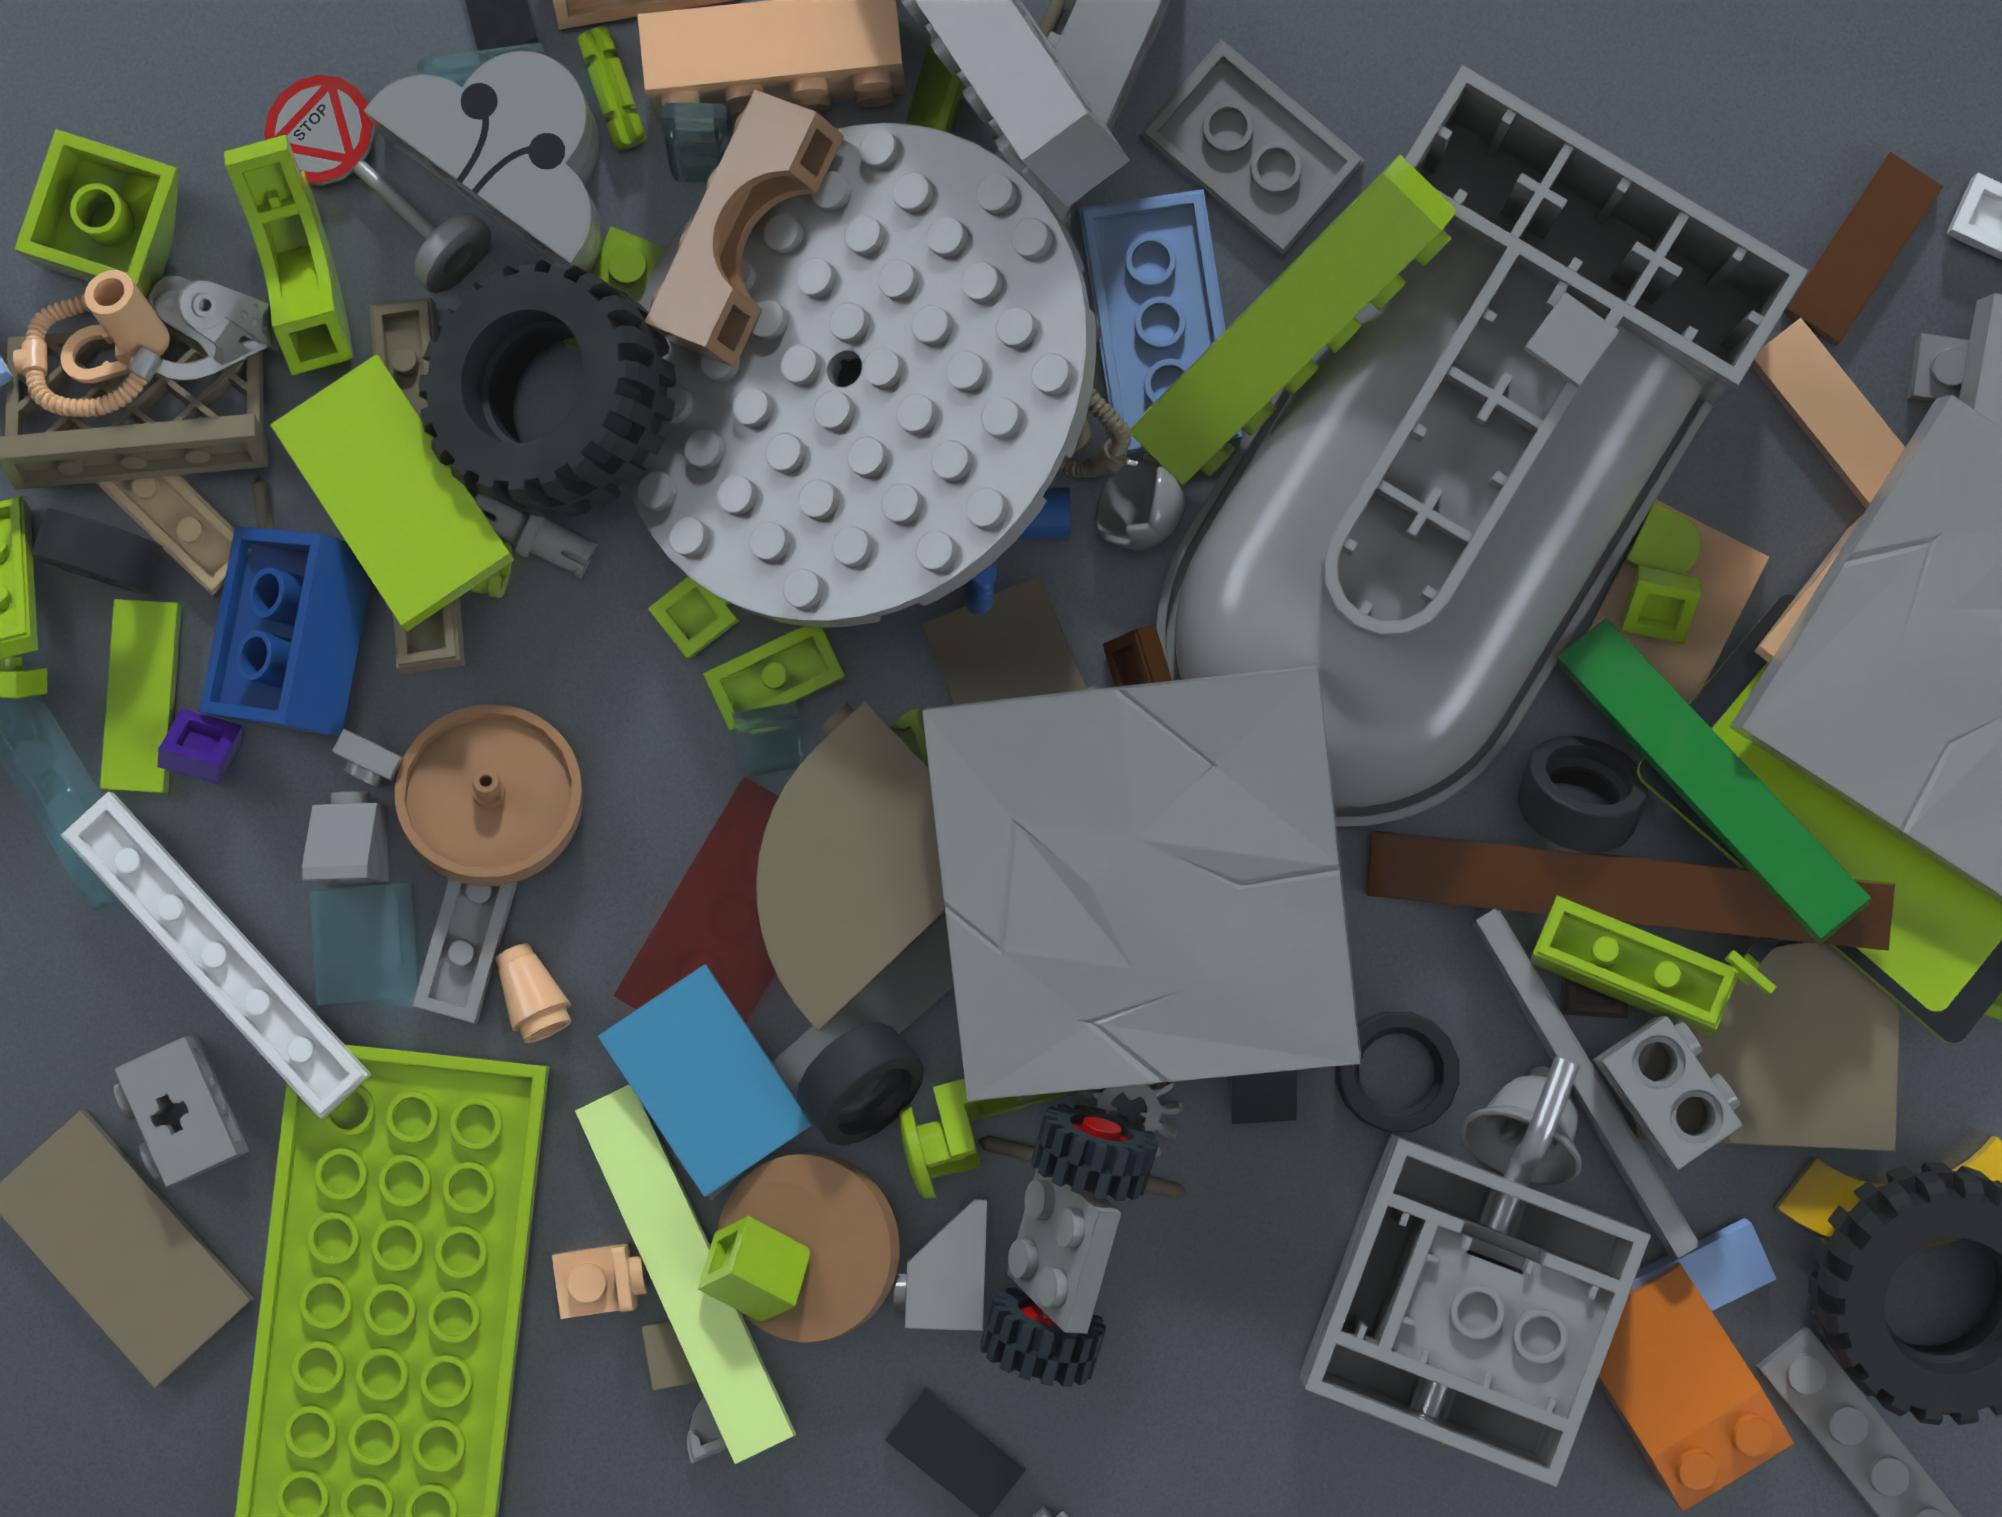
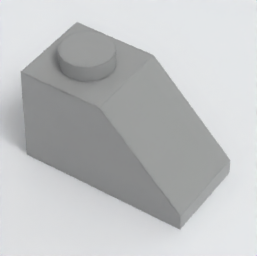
M370 792L331 793V804L312 805L302 863V880L322 884L389 882L388 806L370 803Z
M974 1197L909 1258L907 1274H896L893 1312L905 1313V1328L983 1331L988 1197Z

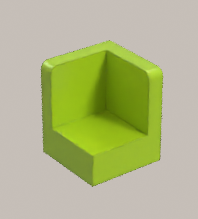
M747 1216L714 1233L698 1290L755 1320H768L796 1306L809 1261L810 1250L801 1243Z

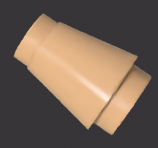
M529 943L511 947L495 957L494 960L499 969L498 973L512 1031L520 1032L525 1043H533L550 1037L571 1024L572 1020L567 1011L571 1003L538 956L534 954Z

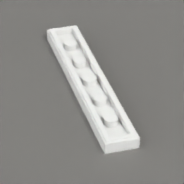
M107 792L61 834V837L320 1119H324L372 1075L113 792Z

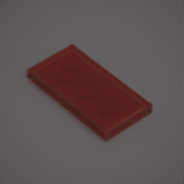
M745 776L742 778L613 995L614 997L637 1010L704 964H707L747 1024L776 975L761 933L757 909L756 879L764 831L779 796Z

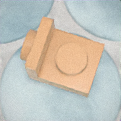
M631 1242L552 1255L560 1319L613 1311H634L639 1307L638 1295L648 1293L646 1267L641 1256H632Z

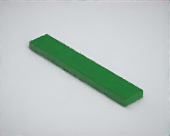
M1607 617L1557 656V665L1818 945L1822 944L1870 904L1871 897Z

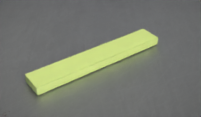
M630 1084L575 1110L734 1463L738 1464L796 1436L795 1430L741 1312L698 1290L710 1250V1244L654 1121Z

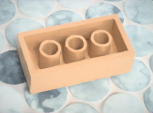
M768 0L637 14L645 92L656 119H668V125L695 126L706 121L705 115L730 113L731 118L736 120L739 114L745 110L754 89L816 111L817 113L831 109V102L856 100L857 106L879 107L893 103L895 95L906 94L896 0Z

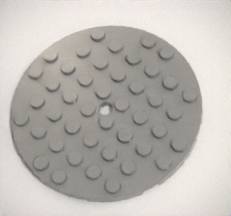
M895 123L861 124L838 128L837 130L844 137L817 194L799 195L776 204L759 219L747 239L742 258L743 279L747 291L762 311L735 368L677 345L666 338L670 347L669 354L662 358L674 364L676 376L675 387L667 388V397L675 401L672 421H663L659 435L666 439L658 455L650 452L642 463V466L647 471L634 485L627 482L626 484L639 515L652 537L667 556L692 580L716 596L754 615L781 623L808 627H847L881 621L882 615L900 611L916 603L925 606L937 601L966 584L991 565L1020 537L1047 502L1042 496L1053 481L1064 457L1071 458L1075 451L1086 420L1093 389L1096 362L1095 314L1089 309L1086 285L1082 275V271L1085 270L1081 257L1068 230L1052 206L1042 195L1040 196L1021 174L1016 172L1001 158L974 142L945 131L918 125ZM697 210L672 238L654 266L639 303L648 312L651 309L653 294L659 285L663 283L678 252L681 235L691 224ZM860 358L862 361V371L859 378L850 386L838 387V375L843 366L840 361L843 359L850 361Z

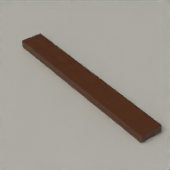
M1373 831L1371 834L1366 896L1549 915L1558 895L1624 923L1816 943L1747 868L1592 852L1584 853L1573 850L1385 831ZM1854 879L1871 897L1870 904L1822 944L1889 951L1895 883Z

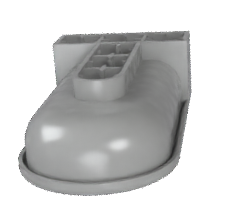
M1464 65L1460 67L1405 158L1458 210L1443 229L1451 239L1425 266L1422 267L1413 259L1399 273L1406 283L1380 310H1377L1369 302L1355 316L1362 326L1336 353L1327 345L1312 358L1319 368L1301 388L1291 395L1283 387L1270 400L1277 408L1276 411L1251 436L1247 433L1245 434L1184 534L1170 562L1158 604L1156 629L1172 681L1319 665L1336 825L1341 827L1369 826L1392 822L1425 811L1442 803L1466 787L1499 755L1557 663V656L1568 645L1708 413L1718 401L1740 384L1809 271ZM1565 292L1620 331L1578 388L1523 349Z

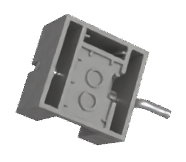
M1555 1056L1527 1132L1522 1142L1515 1149L1503 1177L1390 1133L1300 1371V1377L1305 1390L1554 1487L1558 1486L1651 1237L1650 1234L1629 1224L1528 1186L1536 1165L1544 1157L1553 1139L1580 1065Z

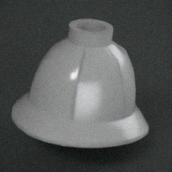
M1544 1066L1535 1067L1530 1071L1529 1076H1521L1501 1088L1486 1108L1471 1113L1464 1120L1461 1129L1462 1141L1479 1163L1491 1171L1504 1176L1515 1149L1522 1142L1551 1068ZM1569 1094L1548 1150L1542 1160L1536 1165L1529 1183L1541 1185L1561 1184L1573 1180L1580 1174L1582 1162L1574 1144L1577 1134L1578 1111L1571 1094Z

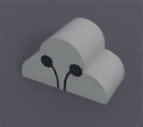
M530 51L504 53L482 64L469 77L463 87L440 76H408L383 88L364 109L366 115L387 142L552 264L562 261L592 273L605 241V231L600 214L584 185L593 174L599 159L600 133L596 119L578 82L562 64L546 55Z

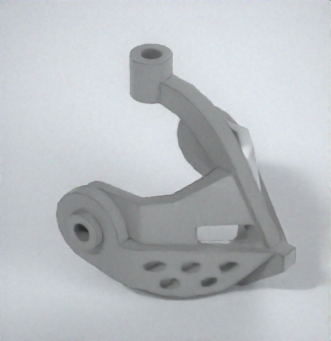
M169 275L159 278L150 288L148 303L161 320L186 337L199 343L208 356L194 362L174 363L160 358L152 351L141 346L127 369L148 383L155 373L170 379L191 380L214 374L267 347L278 351L280 345L272 328L270 305L210 281H191L180 276ZM242 336L250 339L244 343L239 342Z

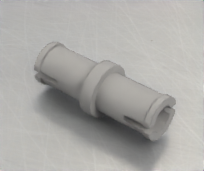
M478 492L475 501L499 537L516 545V553L526 558L532 553L575 574L574 576L582 578L591 562L589 560L590 556H593L596 551L598 542L578 535L548 520L546 517H537L523 510L518 511Z

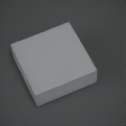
M1565 292L1523 349L1578 388L1620 331Z

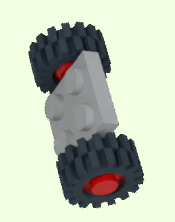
M1058 1104L1057 1108L1053 1106L1048 1107L1043 1115L1031 1159V1164L1033 1168H1036L1033 1180L1026 1189L1025 1211L1017 1240L1012 1243L1008 1255L1009 1268L1007 1275L1023 1292L1015 1287L1006 1288V1292L1001 1290L996 1292L995 1297L993 1296L980 1346L981 1352L987 1353L986 1359L991 1363L1001 1362L1000 1369L1007 1373L1016 1370L1020 1372L1019 1378L1030 1381L1032 1376L1040 1378L1041 1384L1052 1386L1053 1381H1057L1062 1387H1072L1073 1382L1083 1385L1087 1382V1379L1091 1380L1106 1331V1325L1103 1324L1104 1320L1100 1315H1093V1311L1121 1216V1212L1105 1197L1110 1195L1115 1201H1125L1126 1197L1135 1200L1140 1195L1143 1196L1158 1149L1159 1140H1155L1156 1135L1152 1131H1144L1145 1126L1138 1122L1128 1123V1117L1117 1114L1115 1117L1108 1115L1105 1109L1096 1107L1095 1111H1091L1085 1105L1075 1104L1073 1109L1067 1104Z

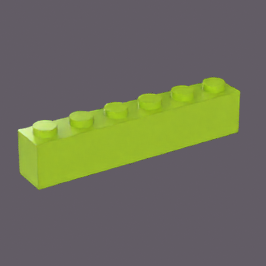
M1400 154L1144 412L1131 427V436L1182 485L1200 469L1208 477L1212 475L1235 451V448L1228 441L1241 428L1251 436L1276 411L1277 408L1270 400L1283 387L1293 395L1317 371L1319 366L1312 358L1327 345L1336 353L1362 326L1355 316L1369 302L1377 310H1380L1406 283L1399 273L1413 259L1423 267L1447 244L1451 237L1443 229L1458 210Z

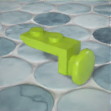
M965 1079L933 1087L941 1120L918 1126L911 1104L902 1108L899 1113V1129L903 1151L918 1192L924 1199L936 1198L934 1178L982 1168L971 1122L1067 1097L1074 1091L967 1101Z

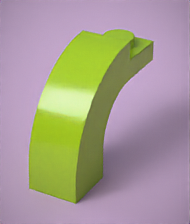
M282 135L224 151L225 167L250 226L261 260L269 295L272 328L292 376L354 359L347 313L328 239L304 171L300 172L287 136Z

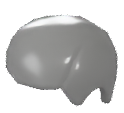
M1145 453L1143 459L1147 461L1129 460L1113 477H1109L1097 505L1096 528L1100 537L1115 545L1136 551L1153 549L1167 540L1179 527L1187 505L1186 485H1182L1148 453Z

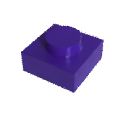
M182 708L158 748L157 767L219 785L241 745L242 725Z

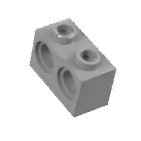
M1655 1016L1594 1058L1593 1061L1668 1168L1679 1170L1743 1126L1734 1113V1110L1741 1106L1731 1087L1720 1074L1717 1073L1710 1078L1696 1058L1697 1055L1703 1052V1049L1689 1027L1681 1019L1673 1024L1668 1016ZM1656 1042L1666 1050L1669 1057V1065L1663 1076L1656 1080H1649L1640 1071L1638 1059L1645 1046ZM1696 1097L1705 1107L1706 1120L1700 1130L1692 1134H1686L1677 1123V1109L1685 1099Z

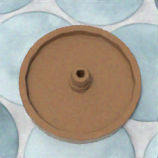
M481 704L465 707L444 715L430 724L416 737L406 751L398 769L395 782V805L407 842L427 866L437 873L460 883L474 886H500L533 876L551 864L564 851L574 836L580 821L583 807V786L579 766L571 747L559 731L550 723L518 707L500 704Z
M822 1153L792 1154L775 1158L758 1166L747 1174L731 1192L722 1210L717 1231L750 1216L801 1243L810 1250V1257L796 1306L765 1321L755 1320L742 1313L751 1323L766 1333L783 1340L810 1343L846 1334L861 1326L878 1311L890 1293L897 1274L900 1257L899 1232L893 1211L886 1197L876 1183L861 1169L832 1155Z

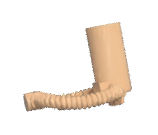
M108 270L94 277L86 287L85 294L81 295V297L69 298L68 301L62 300L61 303L55 302L54 306L48 305L47 309L42 308L40 312H37L28 325L25 335L26 339L21 344V349L14 350L13 362L18 374L23 375L27 381V392L30 393V397L43 409L61 416L65 415L75 418L78 416L81 418L105 416L106 413L111 414L113 410L118 411L120 407H125L126 402L131 403L132 398L138 397L137 392L141 393L143 386L147 385L146 381L127 369L140 347L143 346L161 357L168 348L170 337L168 329L133 280L122 271ZM86 311L92 312L100 324L79 329L68 338L62 347L60 357L62 368L71 379L82 384H94L129 374L130 378H127L126 382H123L122 386L118 387V390H114L113 394L108 393L107 396L103 395L102 398L97 397L90 400L64 398L54 394L47 387L46 380L44 379L48 373L45 334L49 327L55 324L56 321H61V318L66 319L67 316L71 318L73 314L78 316L80 313L85 314ZM105 339L108 344L115 343V357L119 361L112 363L105 361L102 366L91 369H83L76 365V354L86 343Z

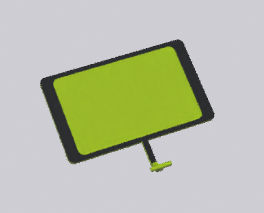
M1784 595L1775 601L1689 705L1853 879L1895 883L1889 951L1839 945L1831 946L1942 1042L1948 1044L1960 1042L1967 1036L2002 992V904L1729 728L1769 665L1766 660L1755 652V649L1796 597L1795 595ZM1643 758L1637 767L1639 780L1741 868H1746L1648 761ZM1759 937L1744 957L1735 950L1726 956L1725 960L1736 969L1734 975L1744 984L1753 983L1767 996L1771 995L1777 988L1757 969L1780 939Z

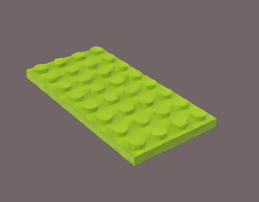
M344 1044L372 1075L324 1119H320L286 1082L235 1517H498L550 1066Z

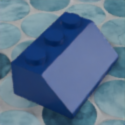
M235 526L199 713L298 732L334 737L340 736L348 709L349 694L360 646L369 590L372 584V580L345 540L319 533Z

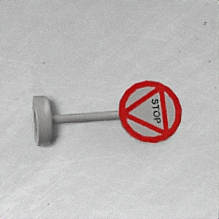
M315 75L297 80L281 92L268 111L264 130L265 140L286 135L300 172H305L310 185L322 186L337 182L354 172L426 239L416 256L414 273L418 282L427 291L435 294L447 291L461 282L475 268L489 246L492 235L489 226L479 217L464 213L448 219L436 228L364 161L372 147L375 125L364 112L369 103L357 87L340 77Z

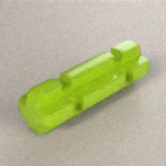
M601 26L581 33L577 41L585 63L591 65L587 70L604 119L610 120L606 126L614 147L617 150H626L642 144L646 141V134L638 113H633L636 105L620 59L614 57L617 54V50L610 30L606 26Z

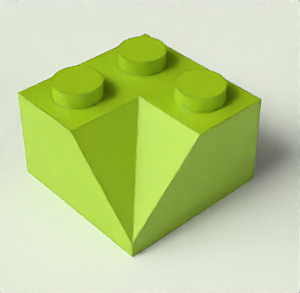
M55 129L14 250L35 265L88 282L98 274L108 270L122 271L133 280L148 301L150 288L159 278H162L173 245L180 170L152 159Z

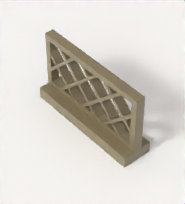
M164 323L170 337L169 344L178 343L188 351L176 363L194 362L208 356L199 343H195L169 324ZM76 331L45 334L44 340L47 344V355H53L61 362L62 347ZM26 336L8 337L7 367L14 379L6 383L5 436H0V464L15 490L268 467V443L263 434V350L216 372L219 377L197 398L177 384L180 380L166 378L155 373L152 379L156 382L133 404L126 402L125 407H120L124 412L109 427L91 428L79 416L75 418L58 415L61 418L46 432L23 434V421L39 405L30 397V393L24 398V389L28 391L27 381L23 375L18 374L13 362L14 350L21 349V344L25 341ZM105 339L86 343L76 354V365L87 369L83 365L98 350L115 349V343L108 344ZM60 364L45 378L47 387L54 393L70 376L64 371L62 364ZM246 372H247V383H246L243 379L240 378V377H241L243 374H245ZM129 374L90 384L93 388L81 399L90 400L97 397L102 398L103 395L107 396L108 393L113 394L114 389ZM231 386L247 397V414L218 416L209 409ZM168 392L187 405L173 421L154 422L146 415Z

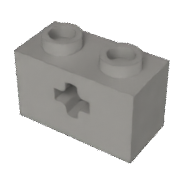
M184 1036L114 1068L120 1082L113 1087L118 1105L128 1120L136 1118L145 1142L139 1145L143 1162L154 1179L162 1178L165 1187L181 1184L250 1152L199 1036ZM184 1102L187 1105L188 1113L180 1118V1123L168 1124L165 1114L173 1109L174 1103Z

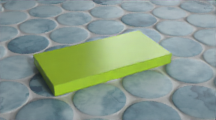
M377 354L270 424L392 613L407 632L515 560L467 487L452 476L451 464L446 466L440 463L431 449L433 436L424 432L421 418Z

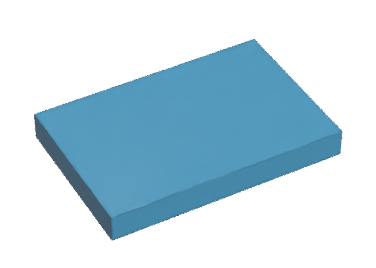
M704 964L598 1035V1038L704 1198L813 1125L707 964Z

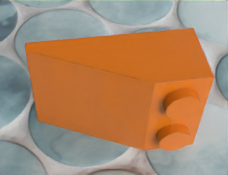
M1679 1262L1629 1293L1599 1373L1598 1381L1659 1485L1684 1512L1793 1445L1794 1442L1762 1387Z

